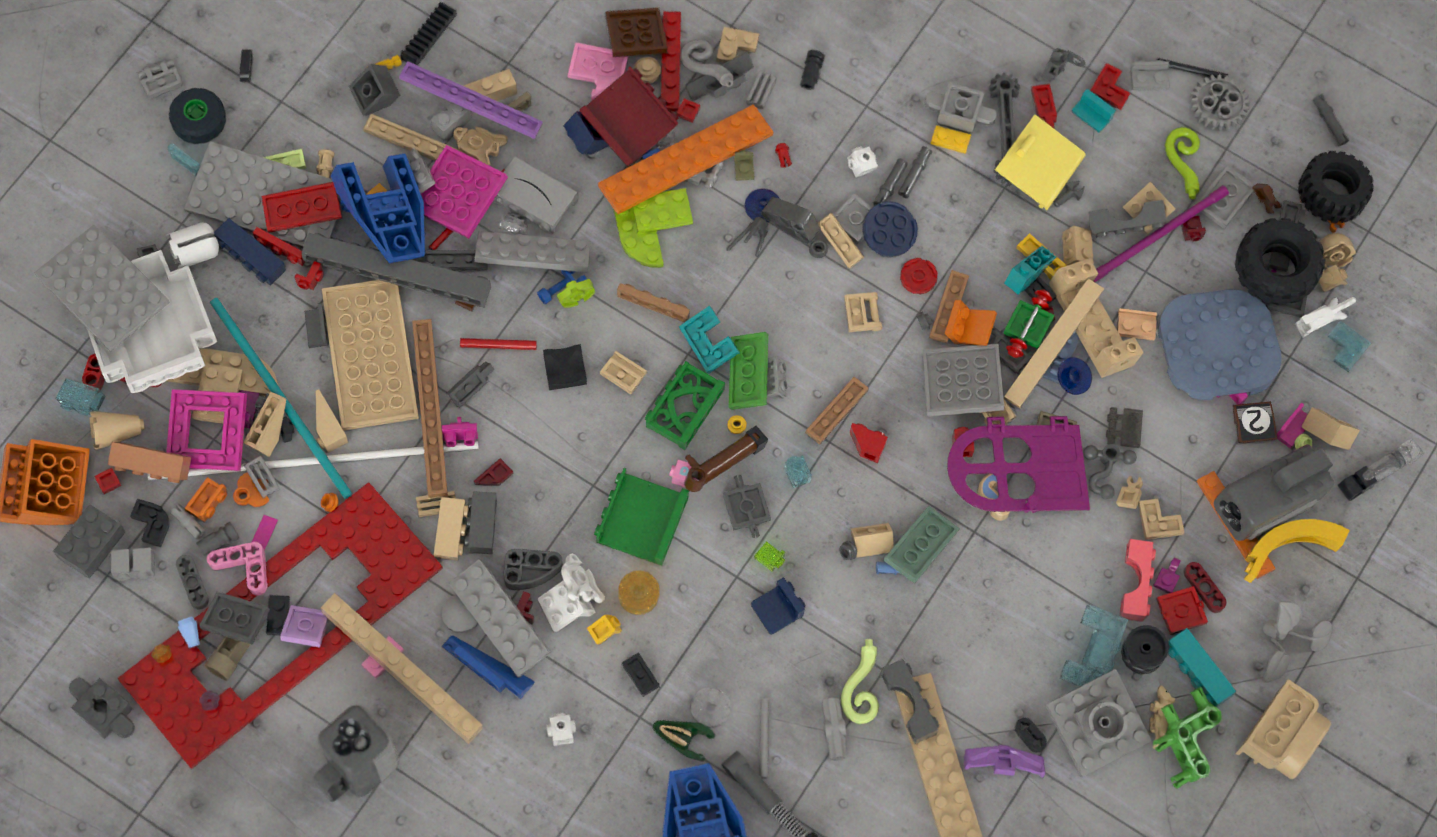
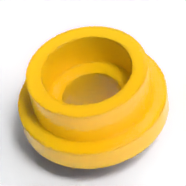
M739 415L732 416L727 423L728 430L733 434L743 433L747 425L746 420ZM734 422H739L741 425L734 426Z

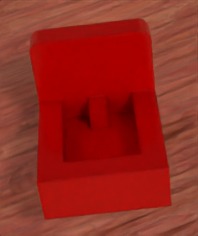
M314 261L306 277L296 274L294 277L296 284L302 289L314 290L324 275L321 263Z

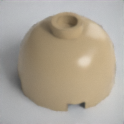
M1332 233L1319 241L1324 249V268L1328 269L1327 266L1337 265L1341 268L1353 260L1352 256L1356 253L1351 240L1344 234Z

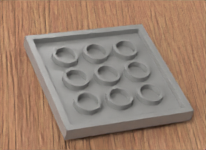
M998 344L922 350L927 416L1004 410Z

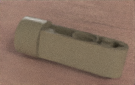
M224 637L204 667L215 676L228 681L238 662L251 644Z

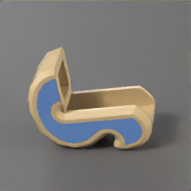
M987 474L983 477L977 488L978 495L992 500L998 498V492L994 489L997 486L994 474ZM991 512L990 515L994 519L1002 521L1008 518L1010 512Z

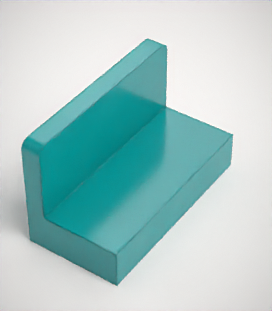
M1089 89L1083 92L1081 100L1072 109V113L1097 132H1101L1113 119L1116 111Z

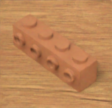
M112 442L108 465L115 466L114 470L126 472V469L132 470V474L144 476V473H148L150 478L162 479V477H167L169 482L179 483L180 480H187L191 457L122 442Z

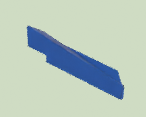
M453 635L442 645L446 651L499 693L506 687L518 698L522 699L535 683L534 680L525 675L518 677L511 667Z

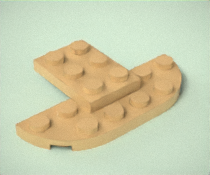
M199 349L205 366L201 369L167 380L168 382L199 386L198 391L239 393L243 390L257 392L262 396H266L267 393L270 394L271 392L245 354L214 349ZM261 360L278 385L277 378L271 367ZM193 410L192 418L194 420L223 424L224 412Z

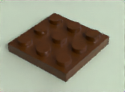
M659 7L605 11L613 57L667 53V44Z

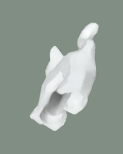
M1336 297L1327 306L1323 305L1301 317L1300 321L1295 323V326L1301 336L1305 337L1314 330L1333 321L1346 319L1348 316L1341 312V310L1354 304L1356 298L1351 297L1338 304Z

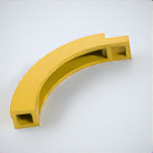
M1300 519L1279 525L1264 535L1248 553L1245 560L1249 563L1244 570L1247 573L1244 580L1251 583L1257 577L1269 553L1278 547L1289 543L1308 542L1319 544L1337 552L1343 546L1350 530L1341 525L1317 519Z

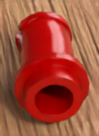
M786 143L777 144L775 149L781 168H786L784 160H786L788 167L792 165L788 152L789 146Z

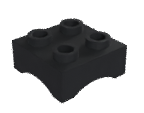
M581 344L562 349L543 350L549 390L587 385Z

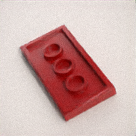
M333 182L261 196L268 233L342 218L339 196Z

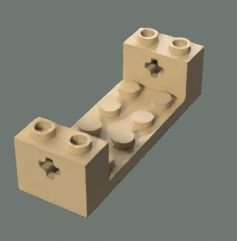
M1090 258L1058 269L1049 282L1064 312L1089 278L1094 281L1098 275ZM1098 298L1077 327L1076 333L1100 376L1103 378L1133 367L1142 356L1143 351L1135 337L1125 341L1122 340Z

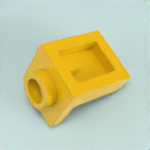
M603 615L587 627V630L598 645L613 634L622 632L619 620L612 615Z

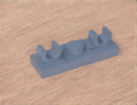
M1076 330L1045 372L1043 378L1060 384L1080 339Z

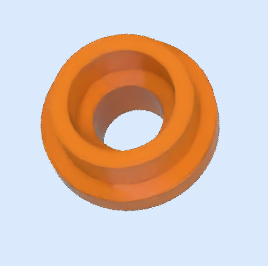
M326 493L321 499V507L327 512H332L339 503L338 496L335 493Z

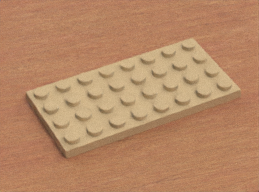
M374 280L323 288L322 295L343 431L419 419L398 285Z

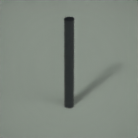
M1157 58V60L1168 61L1169 68L1207 77L1213 75L1215 79H1217L1219 74L1222 79L1226 75L1228 76L1226 73Z

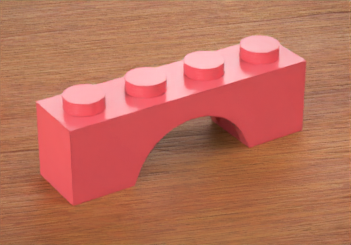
M1130 539L1127 544L1125 563L1135 570L1139 584L1136 590L1124 594L1121 599L1119 617L1121 619L1143 622L1145 617L1150 614V604L1147 603L1148 597H1151L1152 586H1149V582L1154 574V567H1151V562L1154 561L1156 549H1153V542Z

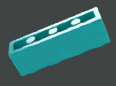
M1188 628L1168 641V655L1171 658H1175L1182 673L1188 675L1195 689L1202 687L1208 702H1211L1214 707H1218L1235 694L1236 690Z

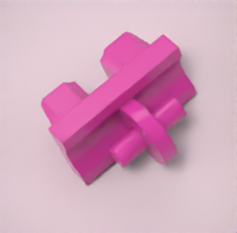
M457 417V422L450 423V425H442L443 441H445L446 446L455 447L457 440H464V445L474 446L475 440L478 439L477 423L462 422V418Z

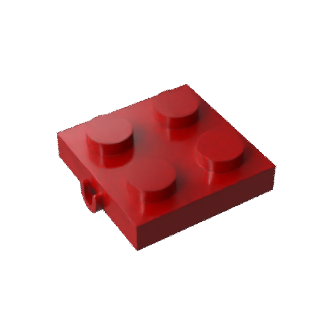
M1194 586L1159 596L1156 599L1170 635L1182 632L1186 628L1192 629L1208 623L1203 610L1204 603L1202 600H1199Z

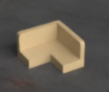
M1314 407L1311 408L1302 424V428L1328 444L1347 450L1351 448L1360 431L1351 424L1336 419L1323 410Z

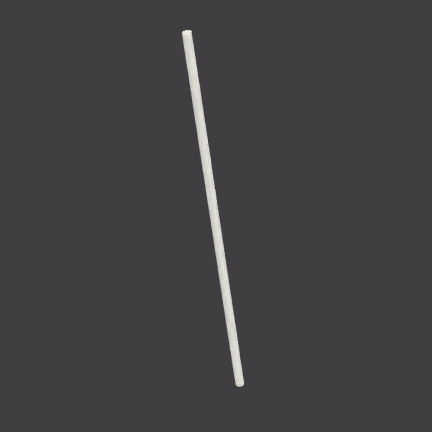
M475 441L474 446L457 443L455 447H447L444 444L443 448L444 452L479 449L478 441ZM424 446L327 455L331 463L420 455L424 454ZM316 457L264 461L269 469L320 464ZM260 462L256 463L260 470L264 469ZM246 463L241 464V471H247L244 467ZM190 468L188 476L241 471ZM148 474V480H156L154 478H150V474Z

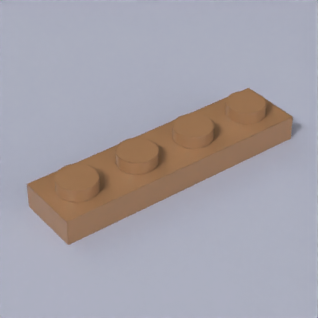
M951 270L929 338L947 344L949 338L945 334L954 301L962 300L969 275Z
M620 283L617 288V297L684 323L689 320L690 310L682 304L676 305L664 297L658 298L648 291L637 290L630 284L624 285Z
M853 377L807 428L805 433L818 444H821L868 392L869 388Z

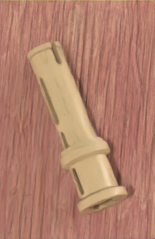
M325 149L318 151L319 164L316 166L318 175L330 177V174L333 172L332 158L335 155L333 151Z

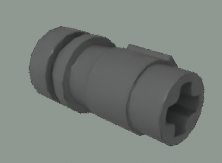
M231 522L226 523L225 527H219L218 531L196 542L203 556L221 548L226 543L230 544L232 540L239 539Z

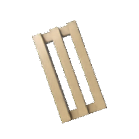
M450 491L448 496L442 497L456 499L455 491ZM428 495L416 497L419 517L439 514L440 508L422 511V508L440 506L441 497L428 498Z

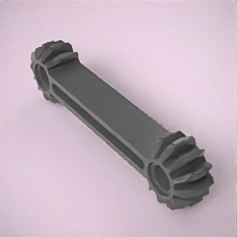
M1005 72L1002 73V76L997 73L995 78L991 79L989 86L991 98H998L1002 159L1007 153L1006 139H1009V149L1015 142L1012 97H1018V91L1020 90V84H1017L1018 78L1012 79V73L1006 76ZM1004 100L1007 102V118H1005ZM997 160L994 167L996 180L1002 179V184L1008 182L1009 186L1012 185L1009 180L995 171L1001 160Z

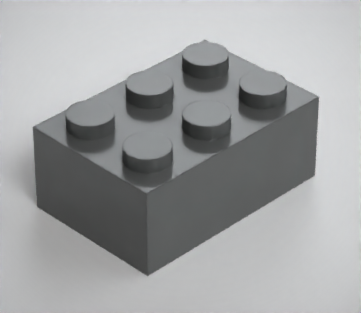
M89 504L53 552L58 559L90 579L125 534V530L120 523Z

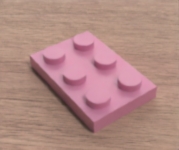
M575 43L568 78L594 83L596 75L619 78L626 71L629 56L613 57L611 49Z

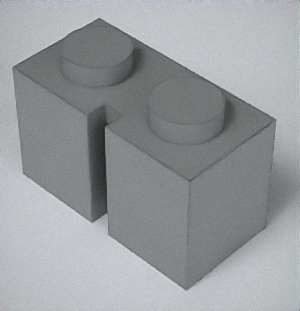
M451 102L446 107V112L442 110L431 119L432 130L445 142L453 135L456 128H462L472 119L471 111Z
M151 547L133 549V554H130L129 549L111 550V574L114 579L119 581H126L133 577L148 579L149 576H154V552Z

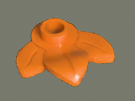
M248 472L240 476L237 481L238 488L233 493V499L238 505L244 506L249 504L253 507H260L269 502L267 496L262 498ZM257 479L263 491L267 490L262 480ZM242 494L247 495L245 499H240Z

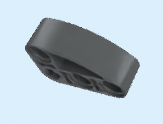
M772 197L761 212L763 217L778 229L806 244H810L820 230V226L810 210L776 197Z
M509 550L505 556L504 582L506 587L510 590H525L546 583L561 571L563 566L562 556L555 551ZM513 558H517V562L513 563ZM533 558L539 560V562L535 565L529 563V561ZM557 560L559 563L556 566H551L549 562ZM510 576L518 577V579L515 582H510L508 580Z

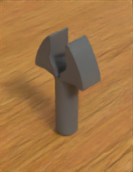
M1080 181L1066 183L1067 192L1056 199L1054 205L1059 207L1071 197H1075L1079 201L1082 197L1084 186L1079 191H1073Z

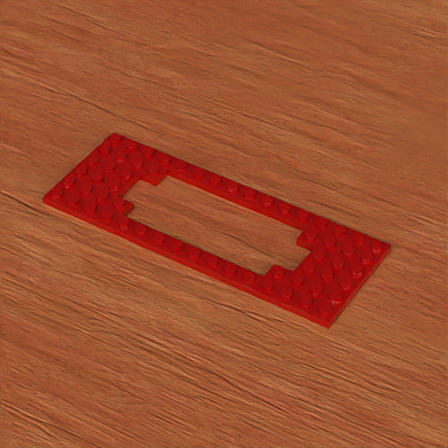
M369 482L266 562L268 588L319 547L326 552L332 561L349 549L370 573L368 578L356 586L357 590L368 602L355 612L371 626L443 569L438 560ZM247 577L226 593L227 595L251 601L256 597L247 586ZM255 579V580H256V583H257V585H256L255 588H258V585H259L260 583H259L258 579ZM208 608L194 618V621H197L199 641L211 633L202 630L199 626ZM336 626L323 637L320 647L311 646L243 701L231 687L215 699L209 694L191 672L207 659L197 646L188 647L179 630L117 679L187 765L193 769L353 640Z

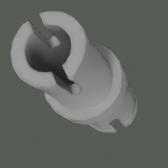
M180 504L172 508L171 514L181 522V526L184 529H187L195 539H200L198 535L203 537L206 531L195 521L196 518L193 515H189Z

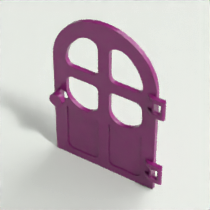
M1050 416V425L1005 426L1004 417H987V426L975 427L966 431L954 442L947 459V472L950 482L963 500L978 509L990 512L1024 511V513L1029 511L1035 513L1037 511L1090 510L1079 425H1068L1067 416ZM1055 420H1063V424H1055ZM992 421H1000V424H992ZM981 438H988L992 441L993 463L971 464L964 460L963 451L969 444ZM1004 438L1022 439L1030 448V459L1025 463H1007L1004 459L1002 440ZM1024 473L1029 475L1035 483L1033 494L1027 499L1011 498L1008 493L1007 474ZM968 474H994L997 481L998 498L992 500L976 494L968 487L966 476Z

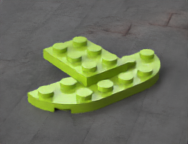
M686 188L661 192L618 215L613 209L623 250L630 258L640 262L641 265L652 268L664 267L657 230L693 224Z

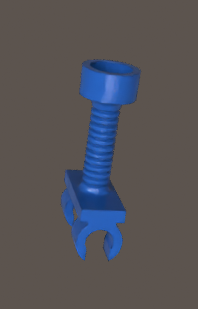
M562 270L565 279L547 290L545 288L539 290L537 295L544 304L552 301V295L566 287L567 283L575 280L571 274L576 271ZM583 275L575 281L578 283L586 280L587 278L585 275Z

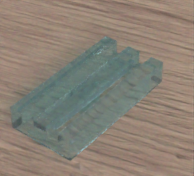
M171 143L167 147L170 156L196 176L200 168L199 163Z

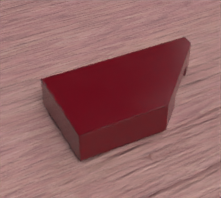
M500 458L474 480V484L500 486L514 473Z

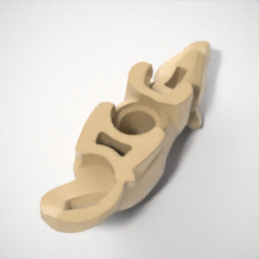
M1162 685L1157 690L1158 701L1155 700L1154 703L1150 704V711L1155 713L1154 718L1150 717L1149 725L1150 732L1155 733V740L1164 736L1168 730V723L1161 708L1175 703V698H1172Z

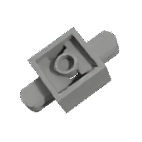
M949 82L945 95L930 91L926 95L925 107L940 112L937 124L967 133H973L975 123L991 127L995 123L997 116L996 110L981 106L984 92Z

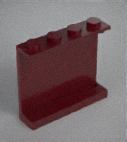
M631 66L589 104L579 109L581 114L627 168L679 125L677 122L678 116L672 110L669 112L666 109V102L660 96L657 98L654 95V88L649 82L645 84L641 79L642 74L637 68L632 69Z

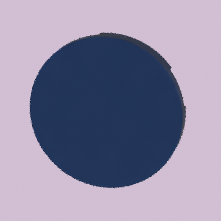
M886 201L877 204L868 211L863 221L862 230L866 243L874 252L885 257H897L906 253L914 245L918 235V226L916 219L906 209L907 207L897 202Z

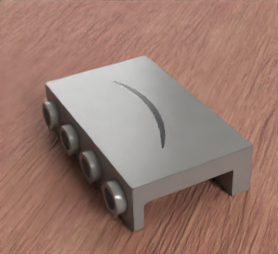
M514 157L503 172L507 174L508 178L493 200L497 205L502 204L507 207L511 213L523 216L527 222L535 223L544 232L554 234L556 225L570 205L574 206L578 201V193L519 158Z

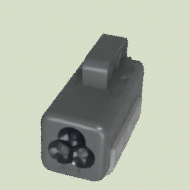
M1306 444L1228 484L1215 498L1214 508L1236 540H1252L1313 508L1334 486V480L1328 471L1333 464L1322 448L1314 451L1310 445Z
M357 704L348 707L319 734L318 743L328 763L316 772L314 779L319 789L331 802L337 800L348 790L357 797H364L398 767L399 758L391 735L373 714L362 705Z

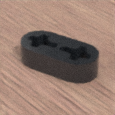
M242 49L240 62L241 82H251L252 49Z
M1025 717L1017 721L1015 731L1026 746L1035 753L1043 751L1047 740L1032 720ZM1021 723L1023 725L1028 724L1029 727L1027 728V730L1029 731V733L1026 730H1020ZM1034 739L1042 741L1040 746L1033 745Z

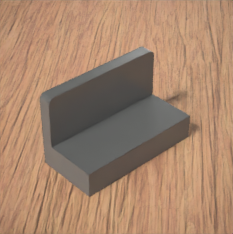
M318 303L319 309L304 311L309 348L328 346L322 303Z

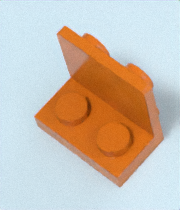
M955 300L945 334L954 344L988 345L997 313L994 310L969 309L962 300Z

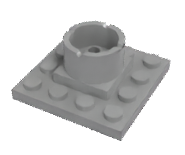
M1116 669L1045 704L1081 777L1152 741Z

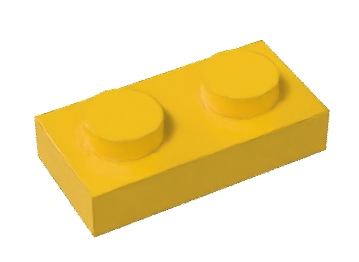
M936 125L931 144L966 154L971 135Z

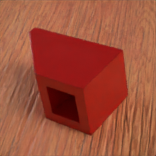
M852 423L850 435L859 455L878 463L888 437L880 431L867 429L863 424Z

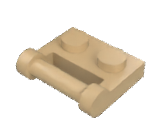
M876 292L844 295L849 332L880 331L883 329L882 322L879 321L878 294ZM864 301H868L870 304L872 322H867Z

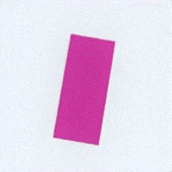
M263 515L252 542L260 543L265 550L278 520Z

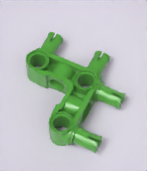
M1202 687L1190 692L1197 705V711L1183 719H1179L1172 703L1161 708L1168 723V730L1164 736L1154 740L1153 745L1158 744L1155 747L1158 752L1163 751L1169 746L1172 747L1183 770L1171 777V782L1177 781L1172 784L1177 789L1187 782H1195L1200 778H1205L1210 773V765L1205 754H1202L1196 737L1200 732L1210 730L1220 723L1222 713L1211 702H1208Z

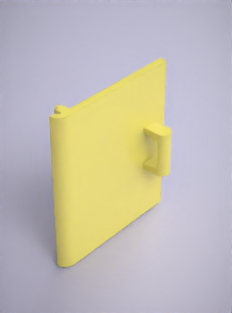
M1034 114L995 171L1038 202L1040 208L1044 207L1045 210H1048L1086 154Z

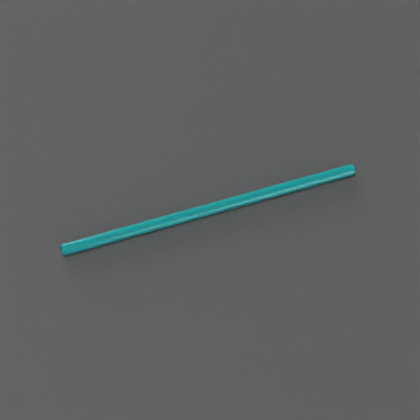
M218 298L212 299L210 301L211 306L268 389L286 398ZM286 398L284 412L343 498H349L353 493Z

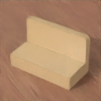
M889 523L851 528V536L857 548V558L889 553L894 547L893 531Z

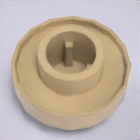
M644 57L635 63L634 69L637 68L642 74L641 79L645 84L647 82L653 83L660 77L661 68L657 60Z

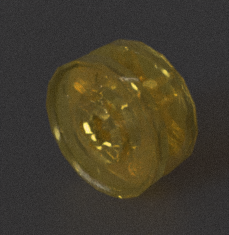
M630 572L620 582L618 599L622 608L628 613L644 615L651 612L659 600V584L656 578L648 572ZM635 591H642V595H640L639 593L635 594Z

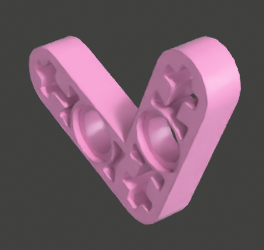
M250 542L214 550L208 554L207 563L213 570H222L246 564L247 586L250 592L256 596L266 592L265 552L260 543ZM234 553H241L238 559H231ZM255 565L261 566L259 571L251 572ZM255 579H258V581H259V583H260V584L258 585V588H255L256 585H257Z

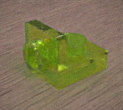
M767 541L754 555L757 561L772 572L776 567L779 569L785 562V552L777 550Z

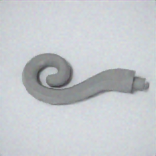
M695 40L687 43L682 48L680 60L688 70L713 76L723 86L730 87L733 85V75L725 67L716 64L697 63L690 59L691 52H693L692 57L696 61H705L711 57L713 48L709 42ZM704 49L705 51L703 53H698L694 50Z

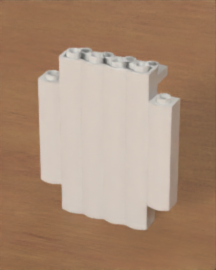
M161 250L134 259L131 262L161 291L170 303L111 352L88 330L106 382H116L125 377L131 393L141 392L150 386L160 385L168 379L178 378L187 372L201 369L205 366L199 348L209 347L217 342L189 266L170 272Z

